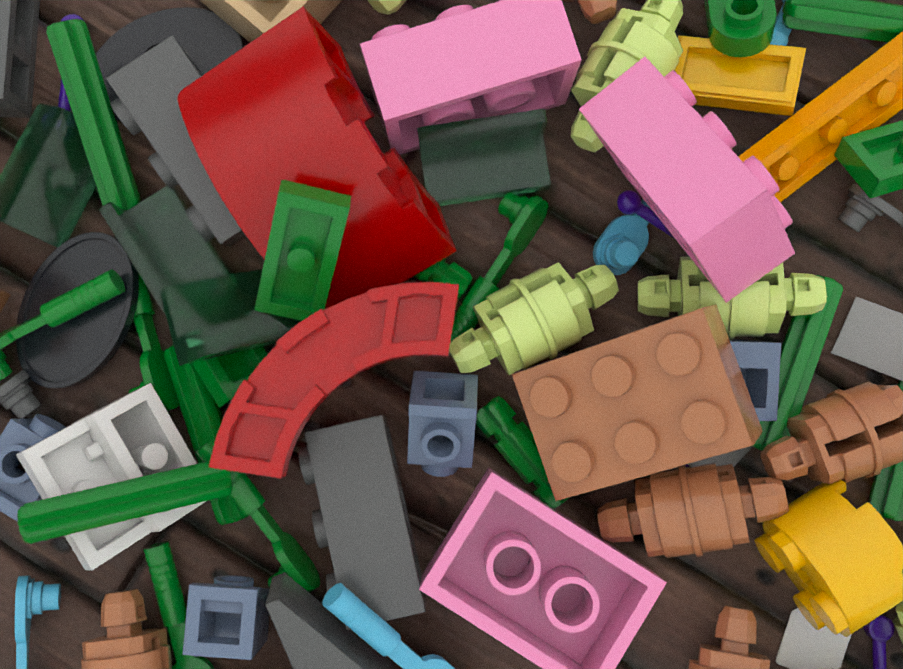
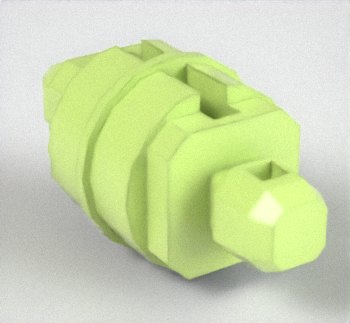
M647 0L639 11L622 8L617 12L614 19L609 21L599 40L591 45L587 54L588 58L579 71L576 82L571 89L581 107L643 57H646L663 76L675 70L683 52L675 33L683 15L681 0ZM579 110L571 127V138L580 148L595 153L603 147V144Z
M680 257L677 280H669V274L647 276L639 280L637 286L638 311L648 316L669 317V312H678V316L717 304L729 340H733L734 337H763L765 333H779L786 311H789L791 316L814 314L823 310L827 299L826 284L823 278L814 274L791 273L789 278H785L783 262L727 303L690 257Z
M558 262L548 268H540L521 279L514 278L510 280L509 285L486 296L485 301L473 306L480 328L476 330L471 328L453 339L450 343L449 353L460 373H470L490 365V360L496 357L506 373L511 375L520 369L526 370L547 358L550 360L556 358L558 352L581 341L583 336L594 331L589 308L595 310L613 299L619 289L614 274L606 265H595L574 274L575 278L572 279Z

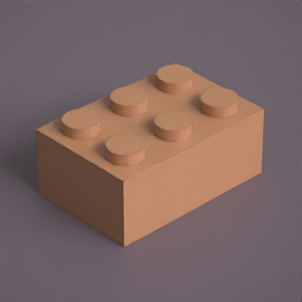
M717 304L700 308L512 374L555 501L753 446L763 432Z

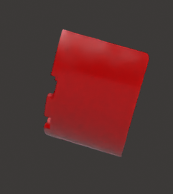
M304 6L183 88L178 94L177 101L188 134L211 182L241 230L264 260L282 179L351 196L350 209L325 309L346 299L367 293V290L400 284L457 251L439 203L415 177L397 150L393 147L383 153L369 132L365 122L375 116L349 68L341 46Z
M419 282L373 288L367 290V293L346 299L325 310L320 309L295 325L276 341L277 345L258 364L248 380H243L225 412L215 438L209 468L280 479L286 477L291 454L305 424L316 408L341 384L364 370L391 360L412 356L448 357L455 312H457L459 284Z

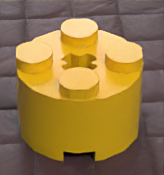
M839 480L831 484L822 482L788 504L789 512L779 518L764 521L762 524L764 534L757 537L754 541L768 565L777 573L784 569L800 591L793 596V600L805 619L817 631L827 626L834 634L840 633L848 637L903 601V545L895 532L869 502L856 509L841 495L847 491L846 483Z

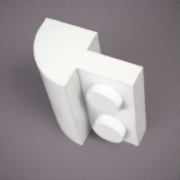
M151 383L111 402L16 454L42 499L197 464ZM205 502L65 535V538L83 568L92 571L149 533L162 531Z

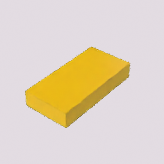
M678 35L683 52L674 71L684 80L697 100L695 105L786 116L793 115L806 48L769 44L766 49L758 54L748 57H732L716 50L709 38Z

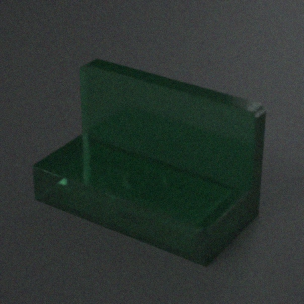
M39 103L0 175V221L58 248L69 240L96 184L73 113L64 108Z
M537 109L417 128L425 189L439 203V206L503 197L508 192L517 195L549 190L551 181L543 138L547 126L546 110Z
M165 186L127 211L112 202L99 208L107 224L168 318L189 324L240 292L211 244L202 238L187 217L185 210L188 208L174 188L170 189L168 186Z
M263 269L171 284L160 291L179 366L277 344L276 341L300 323L301 320L254 311Z

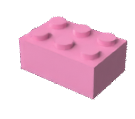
M498 0V2L475 9L470 5H459L443 11L436 17L435 21L413 28L403 24L389 26L374 34L372 40L360 43L371 90L390 149L394 147L399 155L566 104L581 63V57L562 0Z
M643 57L580 107L579 110L622 174L727 303L795 254L785 231V228L790 226L793 221L783 205L774 196L779 191V187L763 164L754 156L742 162L732 150L737 145L736 141L720 118L712 111L701 117L692 107L697 103V100L684 80L674 70L663 76L646 57Z
M488 467L421 575L419 590L542 669H615L667 582L648 567Z

